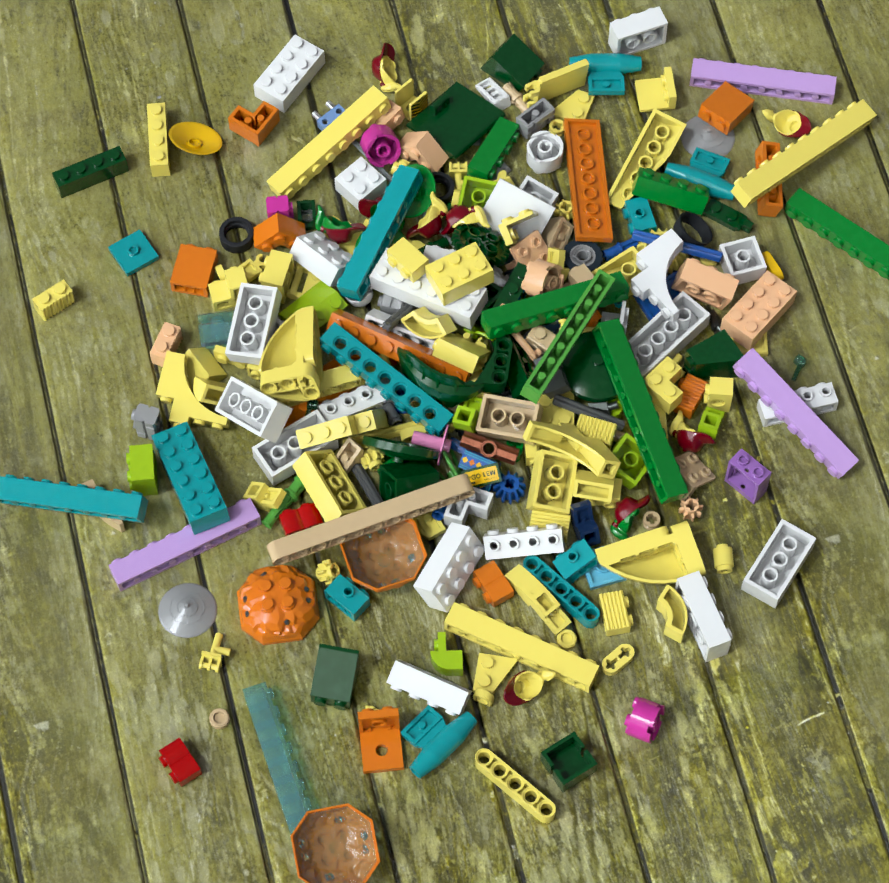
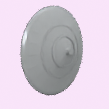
M698 116L686 122L687 125L681 135V141L686 151L693 155L696 147L723 157L732 150L735 143L734 130L725 135Z
M195 583L179 584L168 590L162 597L158 608L159 620L162 626L174 636L181 638L196 637L206 632L214 623L217 616V603L213 594L207 588Z

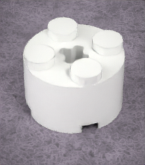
M550 131L534 133L527 143L526 160L536 174L551 173L561 167L563 141L557 134H551Z

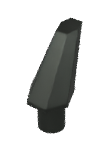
M712 309L709 312L711 314L712 331L720 332L722 331L720 330L722 321L715 310Z
M608 401L587 403L589 407L607 414H611L612 410L619 408L618 401L608 403Z

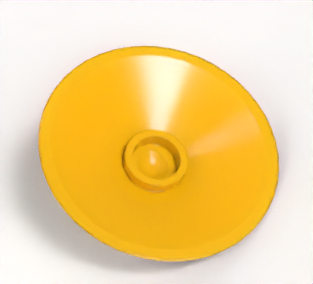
M180 122L173 125L169 130V138L172 143L181 150L191 154L208 155L217 152L222 147L221 136L211 127L201 123Z

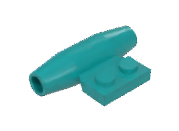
M590 53L569 57V65L583 59H587L589 62L587 73L589 75L588 95H625V83L622 74L638 72L642 68L641 56L623 53Z
M696 147L690 159V166L670 162L667 164L664 173L678 179H686L694 184L706 186L709 188L710 197L732 201L735 197L730 192L735 185L721 178L722 176L724 177L730 164L729 158Z
M428 705L400 732L401 736L415 748L422 749L409 767L412 773L421 779L440 766L466 740L478 723L475 717L466 711L446 725L443 717Z

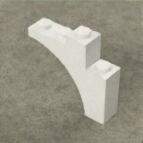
M670 229L636 254V265L642 272L631 279L630 289L633 295L639 296L642 301L649 298V301L654 306H658L661 314L666 319L669 318L673 323L679 319V309L669 295L666 275L674 258L683 250V240Z

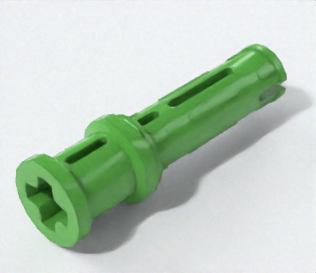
M295 476L292 484L284 489L287 494L279 508H272L265 518L262 519V524L267 528L271 529L279 519V515L292 502H297L298 496L306 489L298 476Z

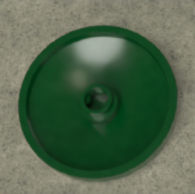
M593 332L582 333L562 363L571 392L577 397L591 402H606L618 398Z
M367 435L363 436L362 441L367 447L392 457V461L404 463V460L427 461L438 459L440 452L439 450Z

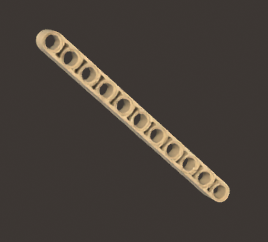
M460 474L274 540L267 545V550L273 565H282L473 496L475 491L468 475Z

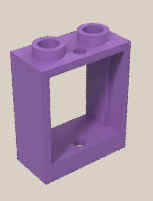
M741 448L729 460L724 481L752 504H755L766 493L771 472Z

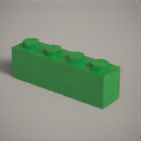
M499 117L469 163L467 176L493 180L497 168H501L504 163V157L510 154L513 143H517L519 140V124Z
M639 167L632 184V194L702 215L709 199V188L702 184L691 183L686 179L672 177L666 173L655 172L650 168Z

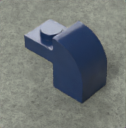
M589 499L571 504V522L577 540L585 539L589 546L600 544L599 527L594 521Z

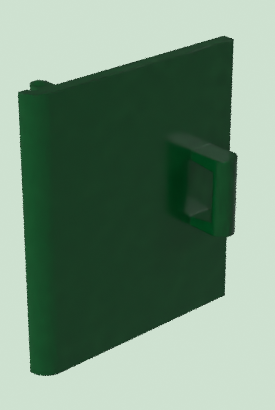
M455 82L407 123L406 126L414 132L428 131L444 152L448 153V157L456 160L493 128L499 117L504 118L505 113L462 84Z

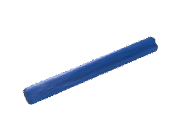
M634 229L632 234L633 240L647 244L660 237V235ZM683 242L682 253L720 262L722 259V251Z

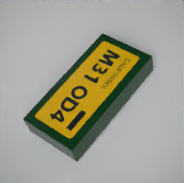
M499 462L461 471L462 474L468 475L472 486L475 488L504 481Z

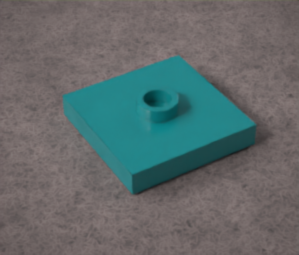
M140 229L108 247L110 253L127 277L159 260L158 254Z

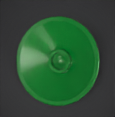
M420 164L408 165V167L419 169L424 180L404 218H414L423 214L432 203L430 199L431 192L435 193L436 190L433 174L427 167Z

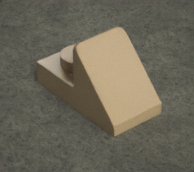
M348 437L336 454L347 475L355 464L361 463L360 458L363 457L364 449L353 438Z

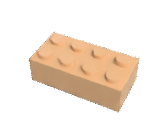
M767 270L722 318L720 330L725 329L731 338L747 350H750L791 307L795 301L797 290Z

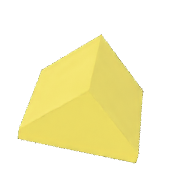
M207 347L189 348L185 353L188 358L187 374L192 392L195 377L217 382L227 377L226 372Z

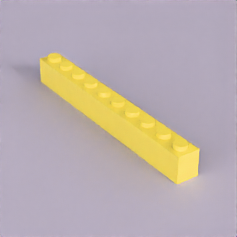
M864 99L858 103L854 101L847 107V110H840L835 115V118H828L822 124L823 126H816L808 136L806 134L801 136L796 144L793 142L789 144L784 152H777L772 157V160H765L757 170L756 168L750 170L745 178L739 177L733 183L735 186L730 192L746 208L868 126L877 114Z

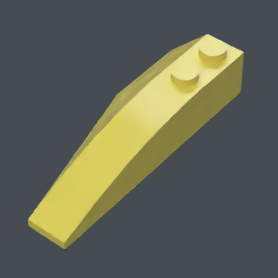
M655 108L653 109L608 193L610 205L620 210L624 207L625 201L630 200L634 196L632 194V184L639 167L650 168L656 172L670 157L687 124Z

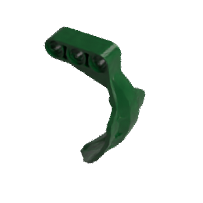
M501 337L496 340L494 352L475 382L471 380L464 382L456 376L440 373L430 368L409 351L400 347L397 348V354L405 377L443 407H454L461 402L474 398L481 392L501 394L506 390L512 352V341L508 337Z

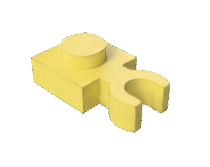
M258 254L254 262L249 258L239 265L243 266L248 283L259 277L262 269H265L264 262H261L262 254Z

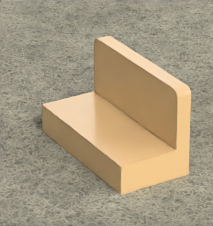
M563 216L550 218L541 236L547 247L564 250L574 226Z

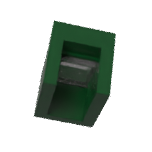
M315 200L296 201L298 221L305 223V231L317 230L315 227Z

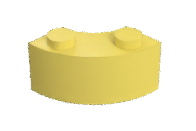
M425 306L412 311L400 319L412 333L427 339L443 337L457 330L449 314L435 315L429 312Z
M667 584L657 600L656 609L662 613L665 619L664 635L681 644L687 626V609L679 593Z

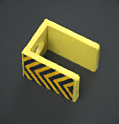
M412 78L395 91V103L402 108L407 120L411 121L428 106L427 91H424L418 97L414 96V80Z

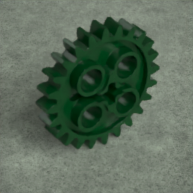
M477 223L475 226L472 224H468V226L462 224V227L458 225L457 229L455 228L451 245L454 246V250L457 251L476 242L492 268L494 265L497 267L500 264L504 265L510 255V247L506 246L502 235L498 236V231L493 232L491 227L486 229L483 226L480 227Z

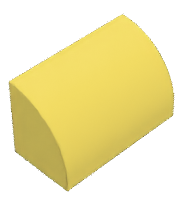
M195 377L193 392L198 401L217 405L227 384Z
M577 469L572 497L611 503L615 477L614 479L598 477L592 471Z

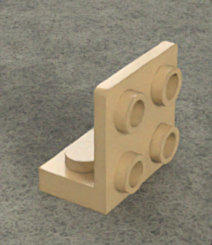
M686 452L675 457L676 463L680 466L682 478L688 487V494L681 500L686 501L688 496L691 497L696 488L716 478L711 470L693 452Z

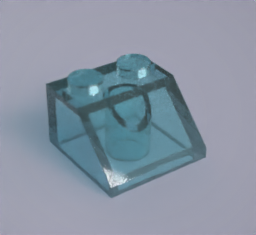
M235 310L198 315L201 347L210 349L215 348V345L224 344V346H227Z

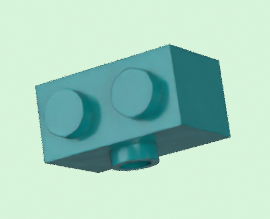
M638 197L625 201L622 214L623 218L627 219L629 223L627 228L630 235L633 234L634 229L649 233L651 229L655 232L657 231V225L646 198Z
M585 539L573 543L569 550L557 555L552 562L570 585L599 564L596 554Z
M339 574L324 590L325 598L354 622L370 606L369 594L362 588L359 590L355 583L347 576L343 577Z

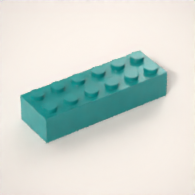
M188 422L151 435L157 454L193 534L196 535L230 521L225 502Z

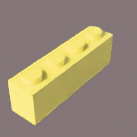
M165 102L147 104L149 156L152 177L171 176Z

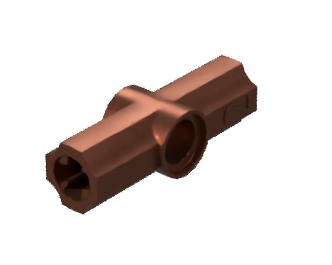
M464 431L460 442L461 447L511 465H515L520 449L498 442L494 438H487L468 431ZM486 443L493 444L495 448L493 452L486 451Z

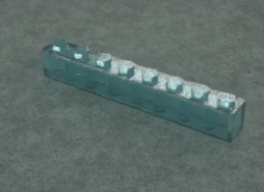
M266 682L242 690L291 835L306 812L312 809L309 797H304L303 790H306L303 779H298L296 773L299 772L297 761H292L290 754L293 753L290 741H285L284 736L287 735L285 726L278 721V717H281L278 706H273L272 699H275L272 688H267Z

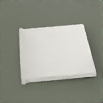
M500 178L483 210L492 231H498V236L502 235L498 225L502 224L501 220L510 216L516 218L519 216V212L526 209L536 211L538 216L512 227L516 229L519 235L517 240L519 242L535 230L542 234L556 207Z

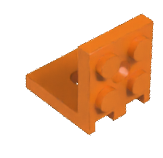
M386 706L380 710L366 708L361 712H357L363 773L404 770L398 708ZM379 747H385L388 752L384 756H379L376 750Z

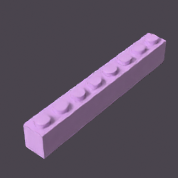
M693 58L689 86L717 89L726 81L747 94L832 105L837 77Z
M751 348L733 365L735 374L748 383L749 389L761 397L764 405L770 406L774 410V415L788 425V430L801 439L802 445L814 453V457L818 462L825 464L827 471L833 477L839 479L859 461L754 348Z
M251 498L239 500L235 505L227 508L230 521L196 535L193 534L190 525H187L177 533H170L158 542L153 541L141 550H134L128 556L112 561L108 566L120 592L261 525L260 515Z

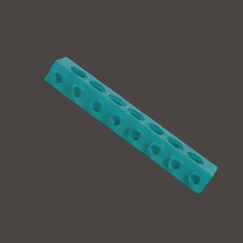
M334 322L321 336L320 347L325 353L334 355L336 361L343 366H348L356 377L361 376L366 380L365 383L370 388H376L384 399L393 401L398 410L407 412L411 420L417 424L421 423L430 435L435 434L440 437L445 431L447 424H451L454 414ZM342 343L346 347L343 349H338L336 345ZM353 355L360 356V359L354 361L350 357ZM372 366L375 368V371L367 372L365 369ZM382 378H388L390 382L388 384H383L380 380ZM401 389L405 392V394L399 396L395 393V391ZM417 401L420 403V406L412 407L410 403ZM433 413L435 417L428 419L425 417V414Z

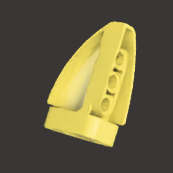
M314 306L304 307L293 313L279 326L266 344L258 368L260 373V390L262 393L289 401H308L317 399L320 396V384L323 383L322 349L320 347L319 323Z
M687 521L672 525L669 529H667V526L659 527L594 549L598 563L602 567L623 578L636 582L672 584L676 583L677 578L699 571L701 576L706 574L703 561Z

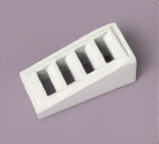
M489 77L475 85V88L482 97L499 109L504 110L511 106L510 96L492 78Z

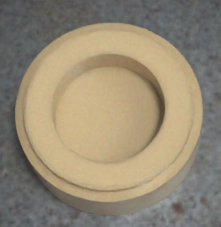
M218 708L210 713L209 720L213 728L222 730L229 725L230 717L225 709Z

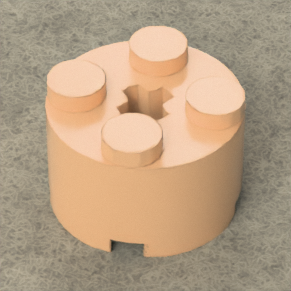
M542 259L529 261L521 288L530 296L560 289L564 283V275L561 274L563 268L560 265Z

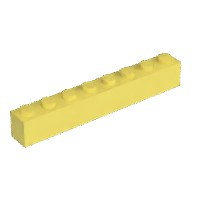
M373 85L267 180L271 191L277 196L287 195L288 200L291 199L297 191L306 186L326 165L334 161L336 156L346 150L355 139L359 138L372 124H375L382 115L389 111L391 104L388 97Z
M454 602L444 621L445 630L506 657L516 658L517 662L535 670L546 669L556 672L554 678L589 693L598 675L599 665L595 661L583 659L573 651L569 650L567 652L560 649V646L555 643L542 641L537 635L526 634L519 627H510L500 619L494 620L482 611L476 612L470 609L464 603L458 604Z

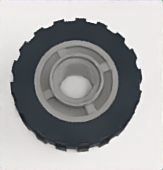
M574 239V241H570L564 247V267L570 270L584 263L592 272L602 265L603 252H601V248L595 242L575 241Z

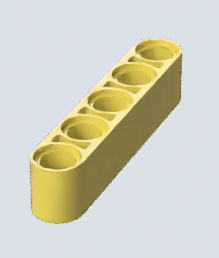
M482 748L476 752L475 766L482 774L540 822L547 824L554 820L556 807L550 799L489 749ZM486 757L489 759V762L481 763L479 759ZM496 770H502L505 772V774L503 776H497L494 772ZM515 782L518 783L520 787L518 789H513L510 787V784ZM531 795L534 796L536 800L534 802H528L525 798ZM548 808L552 813L544 815L541 810Z

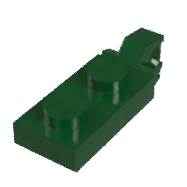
M714 198L710 200L703 211L704 216L734 232L741 229L749 234L753 229L754 223L748 220L747 216Z

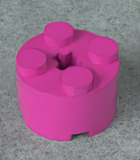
M372 124L361 137L360 146L368 161L376 167H385L384 165L389 163L390 165L393 164L401 154L400 142L397 136L386 125Z
M636 696L632 704V708H634L632 714H628L625 719L624 725L627 726L625 733L628 736L651 744V740L654 741L661 727L660 714L664 715L665 706Z

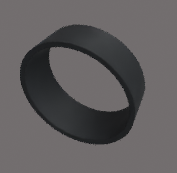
M683 212L673 226L674 232L683 242L705 247L712 241L713 235L709 225L695 213ZM681 222L692 226L700 235L702 242L690 237L684 230Z

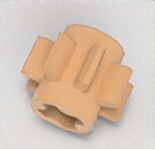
M688 496L686 501L681 500L680 505L682 507L679 508L678 512L683 513V520L689 519L693 522L694 518L701 517L702 513L700 511L703 510V505H699L698 498L693 499Z

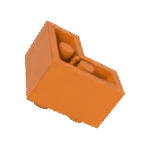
M265 101L261 103L254 113L238 105L228 117L229 129L257 146L262 144L280 121L279 109Z
M276 213L253 228L254 248L269 253L271 249L282 245L291 250L296 237L306 234L305 223Z

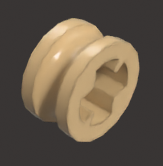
M648 511L644 514L642 521L644 528L653 530L659 527L660 516L657 512ZM650 517H652L653 520H656L654 521V524H651L650 521H648Z

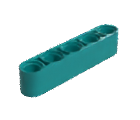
M535 555L525 557L523 567L543 584L565 611L586 628L591 629L598 625L600 611L591 601ZM532 564L535 565L536 568L529 569L527 566ZM549 577L551 580L546 582L542 578ZM563 589L566 593L559 594L556 591ZM572 602H578V603H580L581 605L575 607V606H573L571 603H572ZM592 614L595 618L588 619L586 615Z

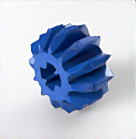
M508 471L506 476L502 473L504 481L497 482L493 486V491L496 492L495 497L501 498L502 503L509 500L510 505L512 500L519 502L520 497L525 495L526 484L523 483L524 478H518L517 472L511 475V472Z

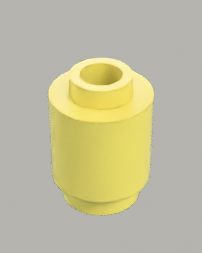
M718 544L713 549L714 568L717 569L718 574L731 573L734 567L732 547H729L728 544Z

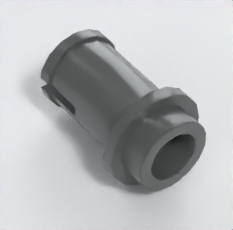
M386 403L382 409L385 410L386 416L389 419L388 424L392 426L402 424L403 418L398 414L394 403Z

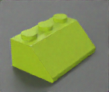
M320 281L278 315L285 322L297 310L314 306L320 330L329 322L333 311L338 309L344 311L348 304L335 289Z

